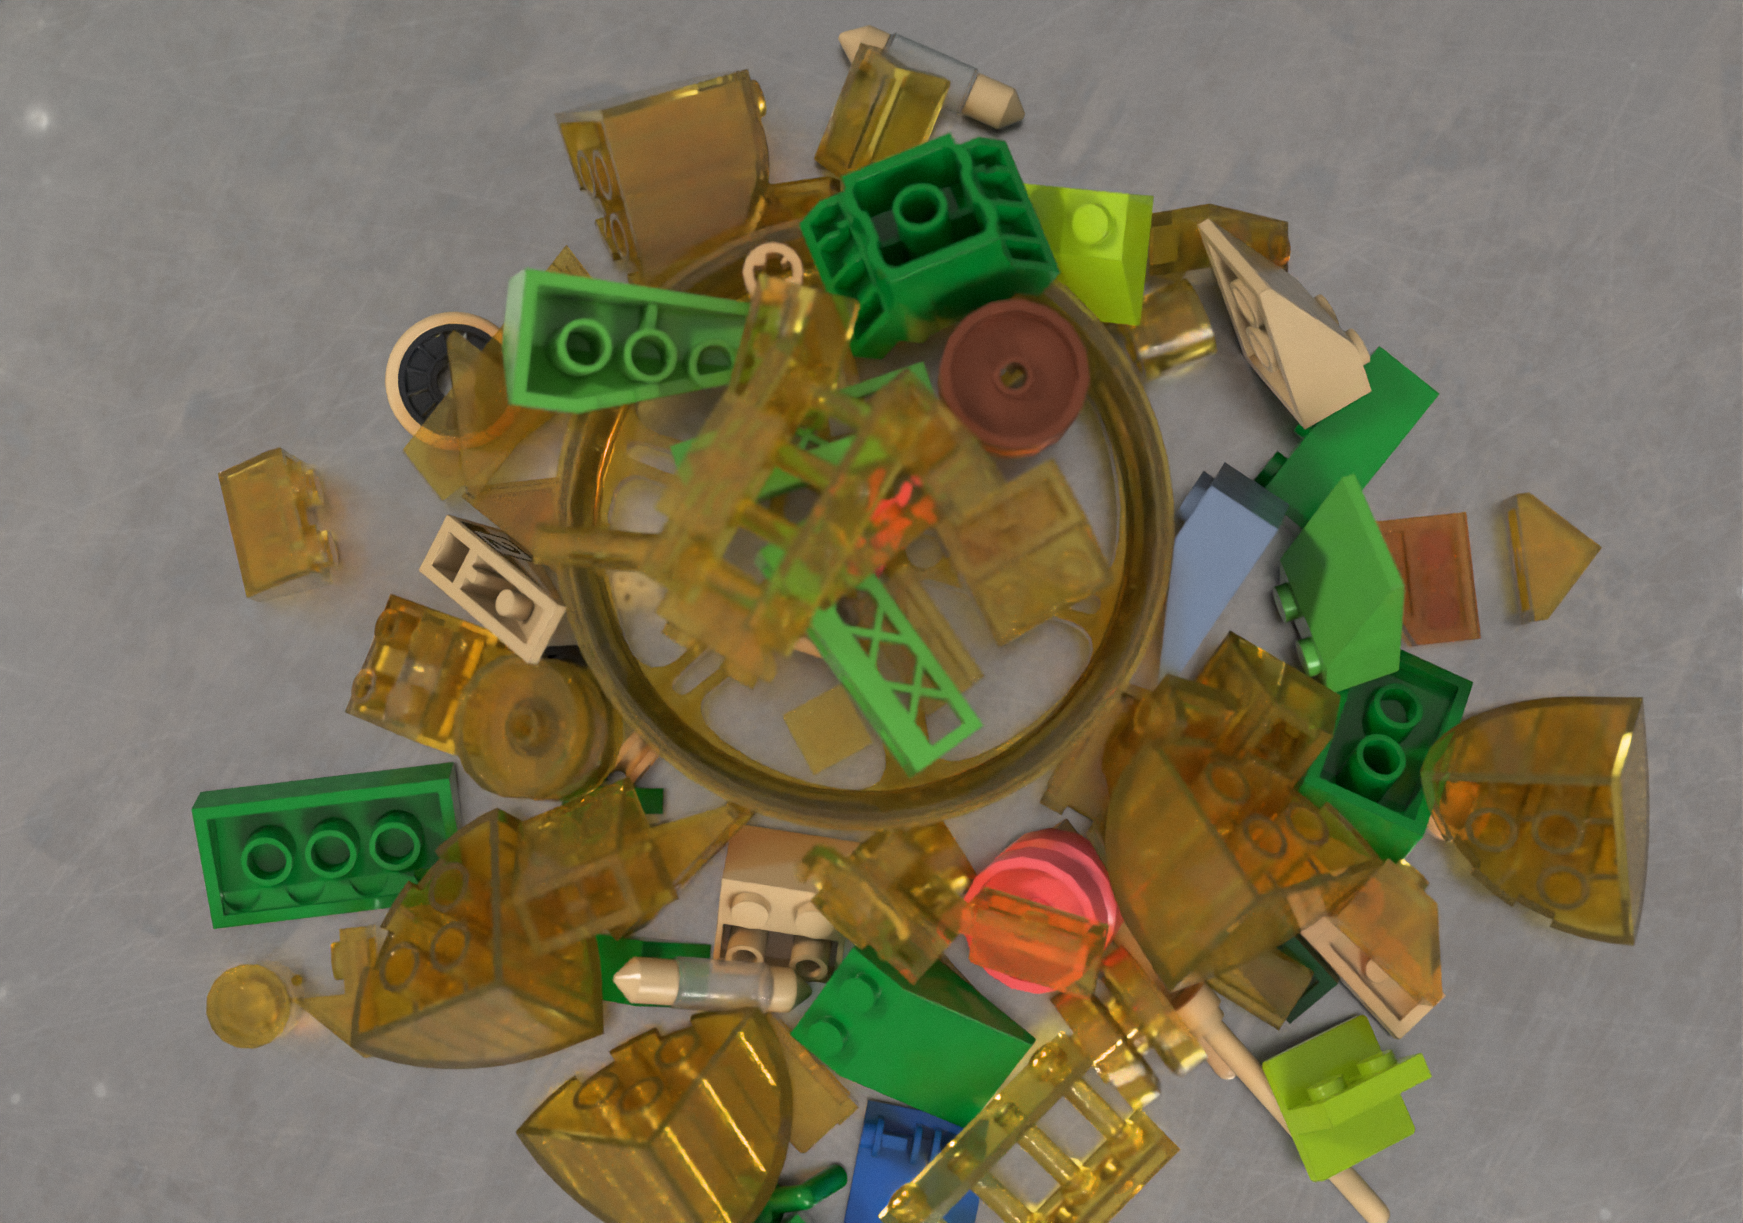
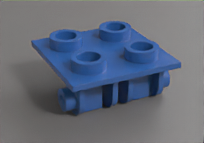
M868 1100L844 1223H975L984 1175L988 1171L992 1147H990L994 1125L973 1121L967 1129H964L918 1109Z

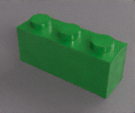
M1380 346L1369 355L1370 362L1363 365L1371 392L1307 429H1304L1298 423L1293 432L1302 438L1287 457L1277 450L1254 478L1256 483L1289 504L1281 525L1296 537L1341 478L1355 474L1363 490L1439 395L1436 390Z

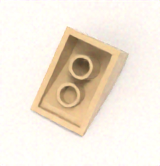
M1209 218L1197 225L1245 360L1304 429L1309 428L1371 392L1363 366L1370 362L1367 348L1355 330L1350 328L1344 332L1339 327L1336 314L1323 295L1319 294L1312 297L1295 277Z

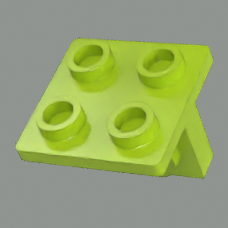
M1365 1015L1352 1017L1262 1063L1264 1074L1312 1182L1325 1181L1414 1134L1415 1126L1400 1093L1432 1077L1422 1053L1396 1058L1392 1049L1382 1051Z

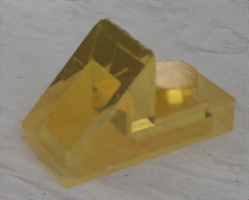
M842 490L820 511L817 522L815 602L823 612L827 611L903 551L942 517V514L926 495L923 496L906 511L896 501L871 521L851 495Z
M375 924L349 926L339 929L340 941L332 942L331 945L333 975L335 980H344L345 991L305 995L295 998L294 1001L363 1058L377 1057L387 1051L376 926Z

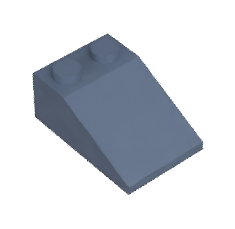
M1224 462L1215 477H1212L1205 471L1202 472L1174 515L1185 523L1174 540L1158 683L1168 690L1279 530L1289 507L1288 503L1226 462Z

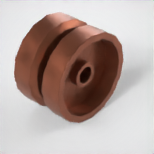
M1021 299L989 303L966 316L947 340L937 379L940 406L943 407L947 422L953 433L975 451L1004 460L1034 456L1056 444L1081 411L1090 381L1087 352L1073 326L1049 307ZM1006 369L1010 376L1016 370L1022 372L1026 376L1023 386L1019 389L1007 388L1001 381L1000 374L1002 370Z

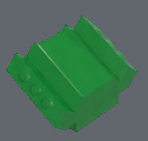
M949 132L841 176L844 191L820 200L799 224L853 357L882 360L899 341L924 343L931 335L940 332L943 328L963 321L966 316L989 303L1009 301L1015 294L1039 296L1061 273L1010 149L1004 140L976 137L957 144Z

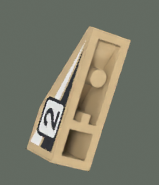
M447 514L419 569L436 586L530 664H538L567 608L538 558L501 529Z

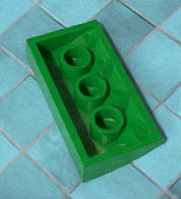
M454 762L204 791L199 793L191 809L213 929L468 899L469 897L466 853Z

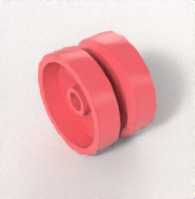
M1054 828L1025 833L1005 848L992 863L975 877L963 901L962 927L970 952L984 970L1011 989L1035 994L1062 990L1083 976L1094 964L1097 957L1112 943L1124 922L1126 894L1119 872L1113 868L1108 856L1101 847L1075 832Z

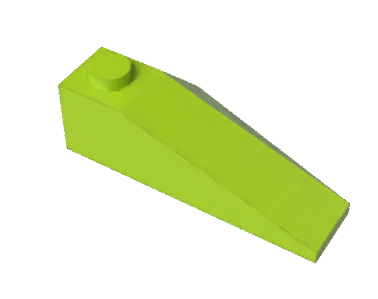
M1024 183L1061 272L1039 296H1028L1075 319L1139 326L1154 196Z

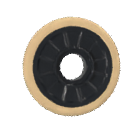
M444 312L420 320L399 338L387 362L385 387L390 407L399 423L407 432L429 446L444 450L461 451L483 446L507 430L521 407L508 405L502 350L503 330L489 320L474 314ZM452 363L461 364L472 372L474 387L466 397L451 399L444 396L439 390L437 376L439 371L446 365Z

